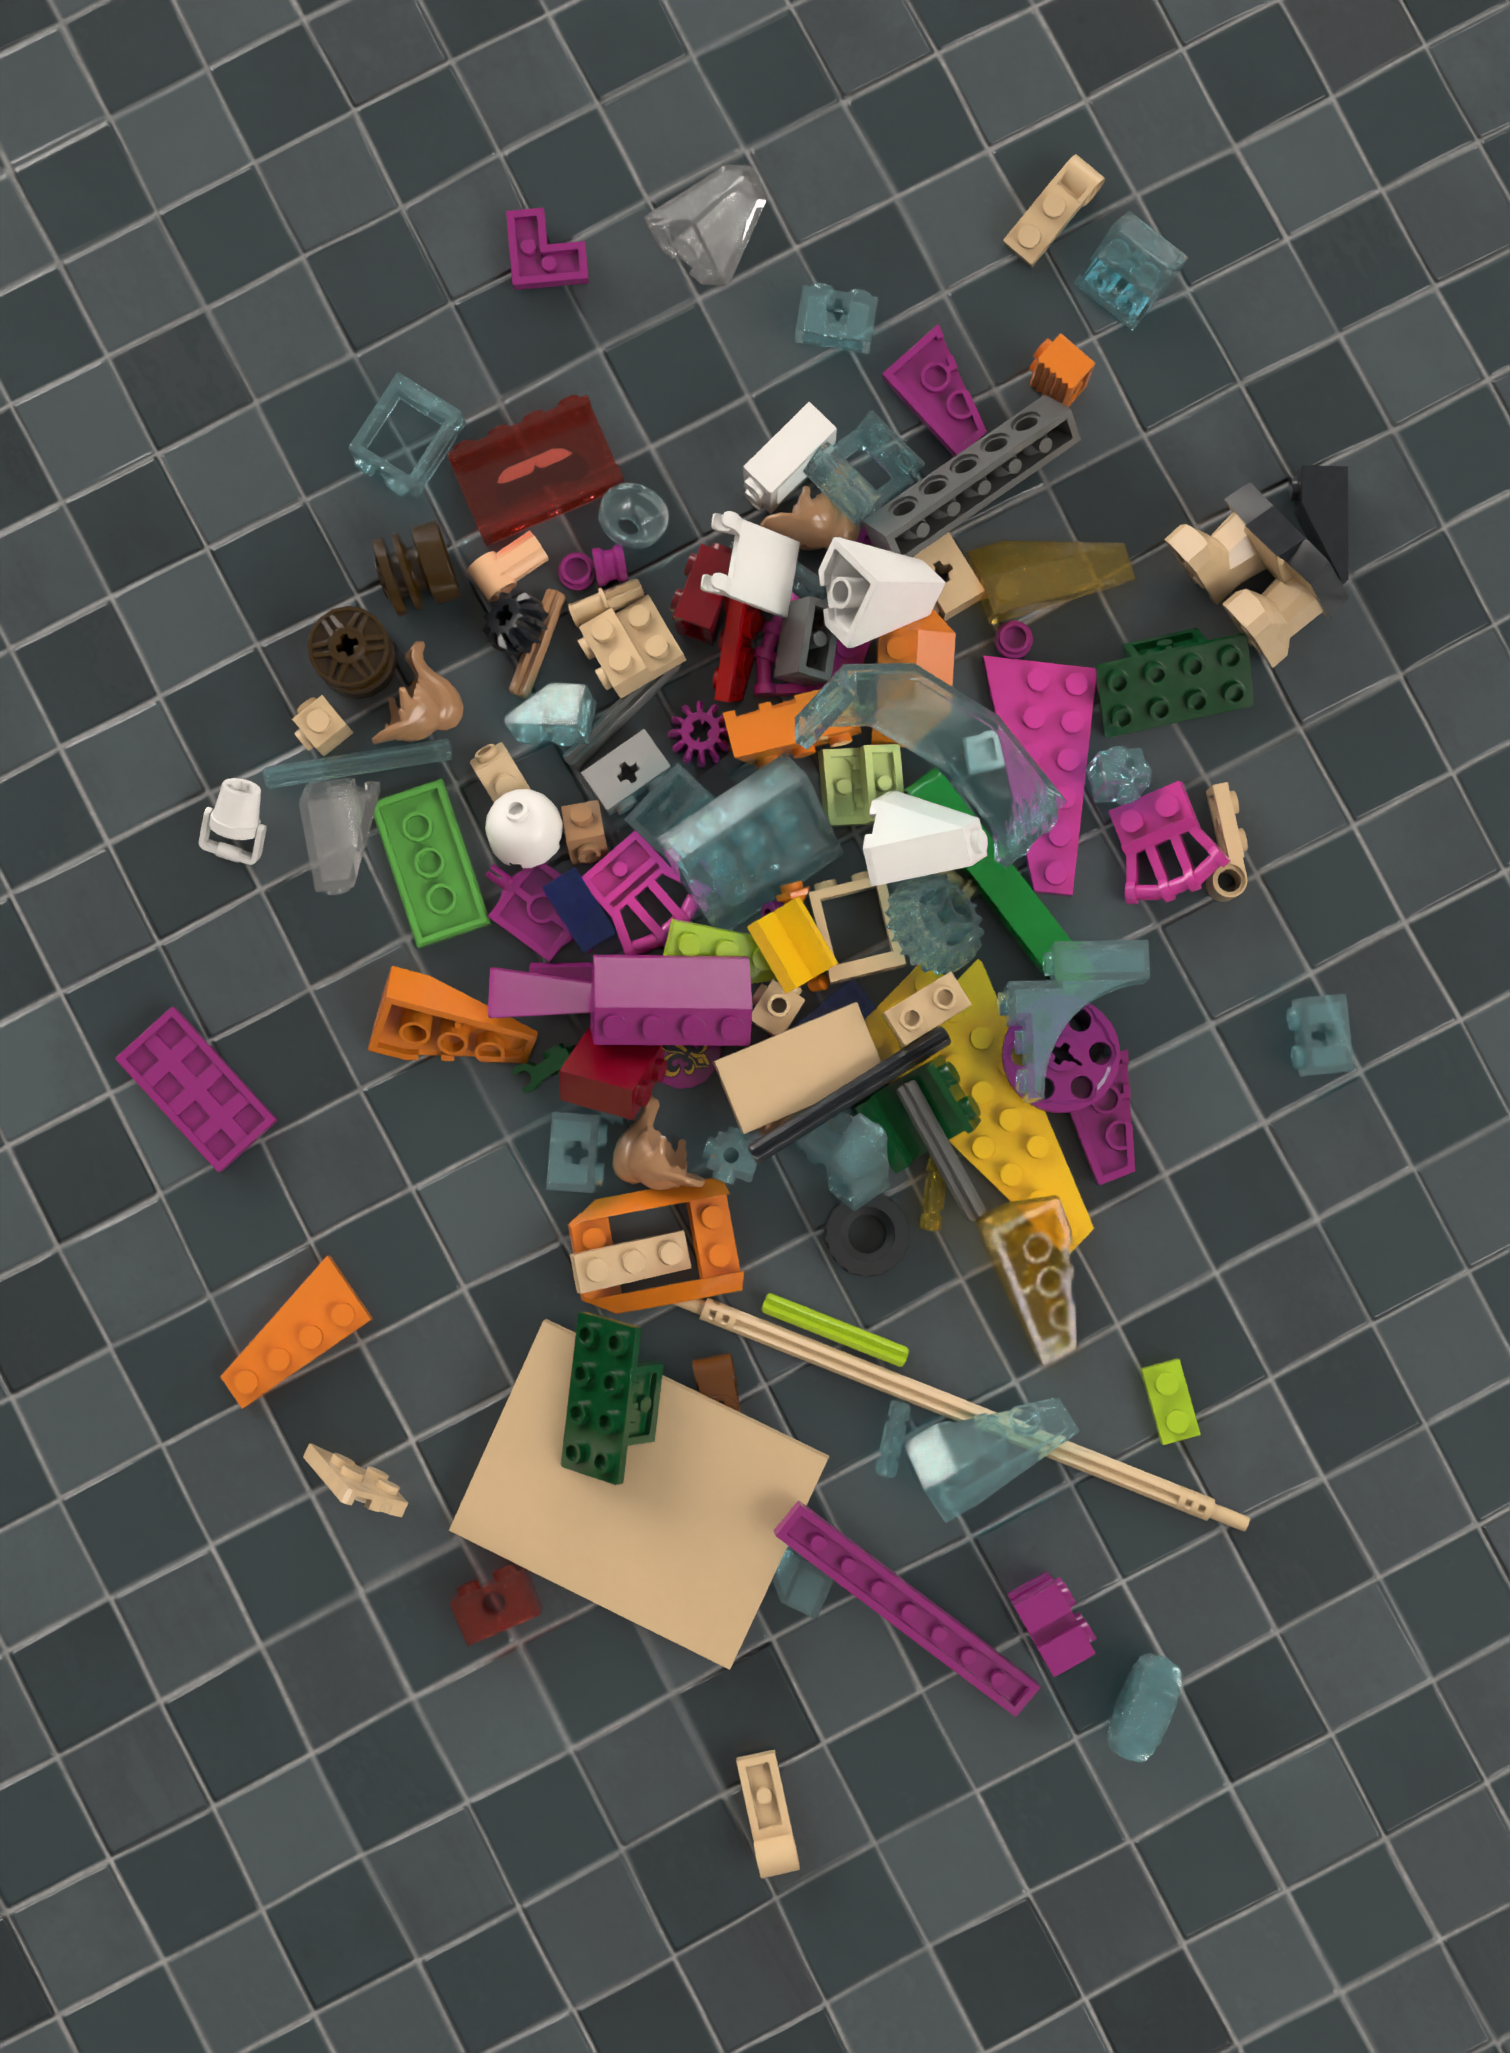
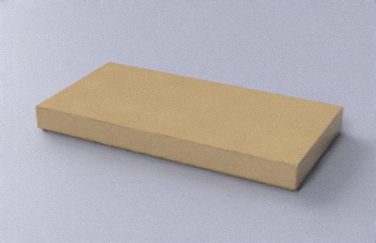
M854 1002L714 1060L713 1064L742 1134H745L812 1106L876 1066L881 1060L857 1002Z

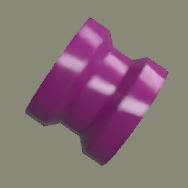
M622 543L615 544L609 550H602L600 547L592 548L599 587L606 586L612 580H618L621 583L629 581Z

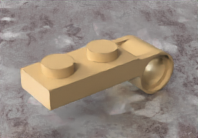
M1075 154L1004 238L1003 244L1033 267L1080 208L1086 206L1093 199L1105 182V178Z
M1228 782L1212 785L1206 791L1218 846L1231 860L1224 868L1220 866L1206 880L1208 894L1220 902L1230 901L1240 895L1245 890L1248 881L1243 860L1245 857L1243 851L1248 849L1247 838L1244 829H1238L1235 814L1239 813L1238 798L1235 791L1229 790ZM1220 873L1230 874L1234 878L1235 888L1233 892H1226L1220 888L1218 884Z
M775 1749L736 1758L761 1879L800 1870Z

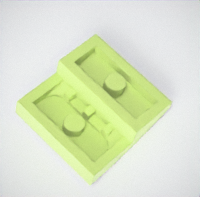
M900 744L863 745L860 748L822 749L818 752L824 828L874 824L875 818L869 815L872 801L889 791L904 793Z

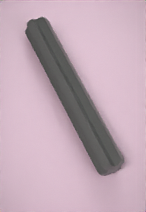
M681 664L616 701L563 754L564 761L572 769L579 770L680 670Z
M915 1080L907 1081L900 1085L896 1093L964 1218L968 1222L979 1219L986 1212V1208L919 1085Z

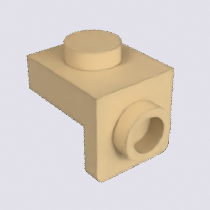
M502 742L482 747L476 752L475 758L470 761L472 768L493 802L507 792L516 789H530Z

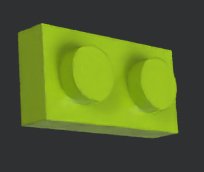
M1176 1358L1140 1368L1161 1444L1166 1445L1201 1435L1180 1359Z

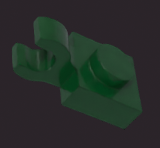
M560 1043L542 1054L545 1060L541 1063L526 1062L517 1065L512 1070L514 1075L524 1071L529 1072L531 1075V1082L522 1088L523 1092L534 1091L545 1080L559 1074V1070L576 1045L564 1047L563 1043Z

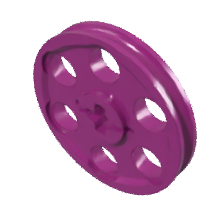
M1052 996L1030 1004L1012 1021L1003 1041L1002 1064L1009 1084L1025 1102L1046 1112L1070 1113L1093 1104L1111 1087L1119 1069L1120 1045L1111 1022L1098 1008L1079 998ZM1081 1010L1089 1016L1090 1024L1085 1031L1078 1032L1070 1027L1068 1018L1071 1012ZM1036 1011L1046 1012L1051 1019L1049 1030L1045 1032L1035 1031L1030 1025L1031 1014ZM1102 1043L1109 1048L1110 1059L1106 1064L1098 1065L1090 1059L1089 1049L1093 1044ZM1016 1045H1026L1031 1049L1033 1059L1029 1065L1018 1066L1013 1062L1011 1052ZM1065 1045L1068 1047L1066 1054L1071 1057V1060L1078 1062L1081 1066L1072 1061L1068 1062L1065 1060L1059 1065L1054 1062L1055 1055L1049 1048L1058 1049ZM1042 1077L1051 1081L1053 1085L1052 1095L1050 1098L1043 1100L1038 1099L1032 1092V1083L1035 1079ZM1077 1077L1087 1078L1091 1082L1092 1092L1085 1099H1079L1071 1092V1083Z

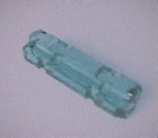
M898 1400L890 1402L887 1414L890 1419L885 1423L879 1449L882 1454L881 1457L877 1458L875 1466L876 1474L883 1477L894 1478L896 1476L898 1467L896 1458L900 1457L907 1428L904 1424L905 1420H909L911 1411L910 1404Z

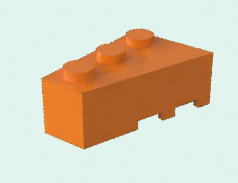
M843 684L794 695V699L776 705H771L770 701L758 704L759 710L740 716L735 714V710L723 713L734 758L753 766L757 765L758 769L778 765L780 757L793 754L794 758L812 755L816 753L815 747L827 743L830 744V747L846 745L853 741L851 736L862 733L850 688Z

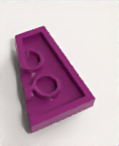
M937 324L883 372L881 379L955 457L987 434V430L969 390H966L961 379L953 355L950 354L943 339L942 330L939 324Z
M1128 1049L1120 1052L1119 1069L1108 1091L1088 1107L1068 1113L1097 1185H1102L1135 1172L1133 1125L1131 1124L1130 1111L1131 1092L1128 1078ZM1110 1056L1095 1061L1094 1063L1098 1065L1106 1064L1109 1061ZM1084 1077L1075 1078L1071 1083L1072 1094L1079 1099L1089 1097L1092 1092L1091 1082Z

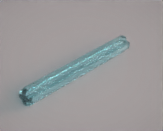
M444 738L269 766L263 769L265 785L272 789L447 761L453 758V750L450 740Z

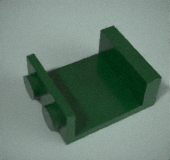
M942 1055L935 1057L870 1094L855 1107L895 1174L908 1168L915 1158L928 1152L896 1093L900 1085L911 1080L917 1082L948 1140L964 1131L967 1134L973 1132L981 1122L979 1117L981 1112L977 1102L971 1095H965L959 1085L960 1076L951 1062H945Z

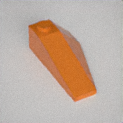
M391 966L380 1000L368 1051L403 1060H419V1055L441 1056L442 1061H455V1056H474L480 1062L526 1063L537 1039L538 1031L511 1017L489 1018L488 1005L429 975Z

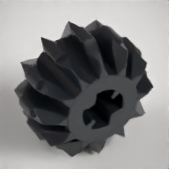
M515 588L510 593L501 592L497 603L490 602L492 606L491 612L483 616L487 624L482 631L487 635L488 642L500 652L503 651L508 655L516 657L523 652L530 654L532 644L541 643L539 639L540 634L548 630L544 621L549 614L543 608V603L531 593L527 594Z

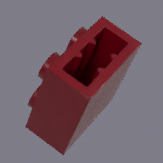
M712 543L711 547L701 544L697 554H690L684 570V575L687 576L685 587L683 590H676L670 606V611H673L672 620L675 621L678 634L710 646L714 645L726 614L724 610L726 596L701 590V581L704 574L713 576L714 573H723L728 576L732 549L717 543Z
M589 1026L559 1070L560 1100L633 1120L641 1106H647L655 1084L657 1082L661 1083L665 1077L667 1061L663 1059V1045H594Z

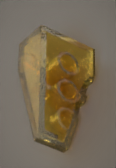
M1051 1195L1006 1202L984 1213L979 1219L974 1220L986 1252L1039 1362L1045 1365L1077 1349L1075 1304L1072 1302L1071 1279H1074L1073 1266L1070 1264L1069 1244H1072V1230L1059 1197Z

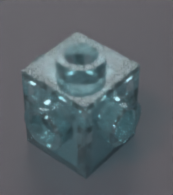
M1115 746L1106 751H1099L1086 768L1095 803L1116 801L1118 804L1124 805L1135 802L1151 783V768L1149 763L1145 762L1142 748L1127 749L1125 746Z
M729 1126L727 1133L718 1131L716 1138L708 1137L702 1158L709 1160L706 1168L714 1170L712 1178L734 1185L736 1178L751 1183L757 1166L747 1148L753 1143L749 1141L751 1133L742 1134L740 1129ZM733 1148L738 1151L739 1157L736 1162L728 1163L725 1161L724 1153L727 1149Z

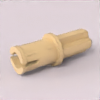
M634 578L604 591L602 587L598 588L599 593L567 605L576 627H579L581 624L590 621L610 608L613 611L631 605L645 595L639 580Z

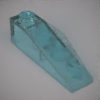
M1059 1397L1015 1406L1011 1410L990 1415L983 1413L974 1415V1418L953 1423L951 1421L938 1423L905 1442V1448L924 1491L945 1523L984 1501L1080 1431Z

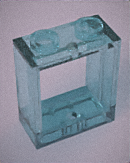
M397 372L349 445L348 450L355 460L353 465L360 471L371 477L374 473H377L387 480L385 485L395 493L403 497L406 493H409L418 499L464 428L466 421L460 410ZM399 399L442 425L410 475L367 449Z

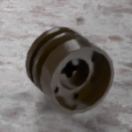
M436 520L412 527L413 546L406 547L398 532L391 534L395 551L391 553L383 537L373 540L375 549L374 563L378 578L386 598L394 606L398 617L409 613L405 597L409 595L416 610H423L422 591L429 590L437 605L461 598L456 574Z
M352 606L332 609L321 616L311 629L307 645L310 662L325 683L341 696L353 699L373 697L387 688L395 676L398 664L396 645L379 619L367 610ZM350 642L355 645V654L352 656H348L345 653L347 651L346 644Z

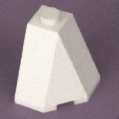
M833 537L818 570L820 586H826L829 608L823 609L825 626L847 648H854L929 616L946 583L923 560L840 537Z
M889 791L874 799L871 803L869 815L875 818L872 834L865 835L863 845L871 886L969 867L987 856V836L981 828L978 817L898 791Z

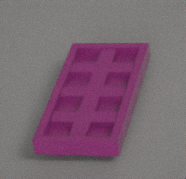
M174 1006L166 1011L115 1058L219 1173H222L278 1121L275 1115Z

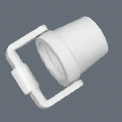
M238 778L223 781L215 808L207 807L203 815L199 837V846L203 850L236 863L242 862L252 865L258 861L262 855L267 826L261 824L259 819L261 789L257 784ZM210 830H213L218 835L234 840L255 838L253 852L244 851L242 848L224 842L210 840Z

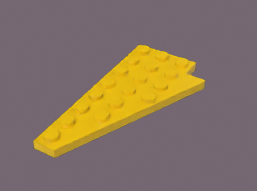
M926 957L865 1019L881 1062L903 1049L884 1020L883 1013L944 976ZM977 959L957 980L972 1005L939 1025L949 1034L951 1039L950 1045L891 1082L939 1055H942L945 1062H951L960 1076L959 1085L965 1095H971L977 1102L981 1112L979 1116L981 1122L973 1132L967 1134L964 1131L949 1139L950 1144L1065 1256H1068L1089 1235L1094 1227L1045 1111L1031 1106L1020 1098L1006 1078L1002 1064V1046L1009 1025L984 965ZM1016 1045L1011 1052L1012 1060L1018 1066H1026ZM1032 1083V1092L1034 1096L1040 1099Z

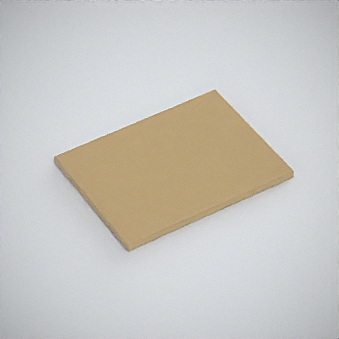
M545 1319L449 1531L730 1670L788 1547L787 1544L775 1536L773 1530L798 1500L807 1506L829 1459V1455L662 1375L655 1442L628 1446L623 1484L613 1485L563 1468L561 1466L576 1333Z

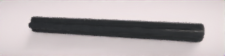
M942 1026L936 1027L751 1143L747 1147L751 1157L756 1163H762L950 1045L951 1039L949 1034Z

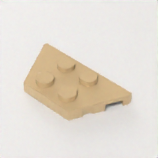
M309 1443L303 1458L340 1502L352 1506L354 1500L365 1503L364 1507L368 1510L384 1512L402 1518L408 1502L398 1492L400 1487L388 1481V1474L370 1466L364 1469L343 1455L331 1453Z

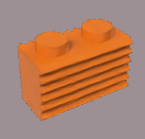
M1060 333L1053 342L1047 338L1034 353L1033 357L1035 360L1029 367V370L1033 372L1030 387H1036V392H1042V396L1047 395L1069 407L1087 386L1096 363Z

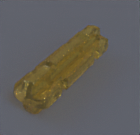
M929 1156L926 1170L929 1171V1177L925 1179L922 1203L925 1211L921 1213L920 1228L937 1232L940 1231L942 1224L940 1210L944 1208L946 1183L932 1157Z

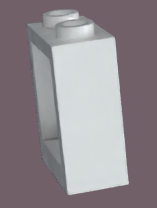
M810 402L743 466L744 489L746 490L744 495L758 510L764 507L771 514L835 451L837 428Z

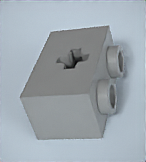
M643 729L582 771L581 774L610 816L616 811L619 815H622L632 809L638 803L636 797L646 790L654 793L670 781L667 776L672 773V769L649 734ZM627 768L630 772L638 770L635 773L637 780L634 783H630L627 779L620 782L623 779V769Z

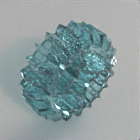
M935 873L904 880L888 899L890 906L885 912L891 919L886 928L894 931L895 936L891 942H898L902 948L900 955L908 954L911 966L920 964L924 973L933 971L936 975L949 973L950 971L955 972L971 962L976 956V952L982 946L980 939L985 933L979 927L984 918L975 912L978 904H973L968 899L970 891L963 893L959 889V880L950 883L946 873L942 875Z
M1151 1653L1144 1654L1139 1658L1138 1662L1134 1663L1133 1669L1128 1673V1677L1113 1708V1714L1109 1721L1110 1727L1107 1731L1108 1746L1110 1750L1118 1753V1756L1129 1761L1132 1759L1138 1763L1145 1762L1155 1753L1157 1745L1161 1744L1162 1737L1167 1732V1727L1173 1719L1172 1715L1181 1693L1182 1674L1178 1665L1173 1664L1169 1659L1161 1655L1156 1656Z

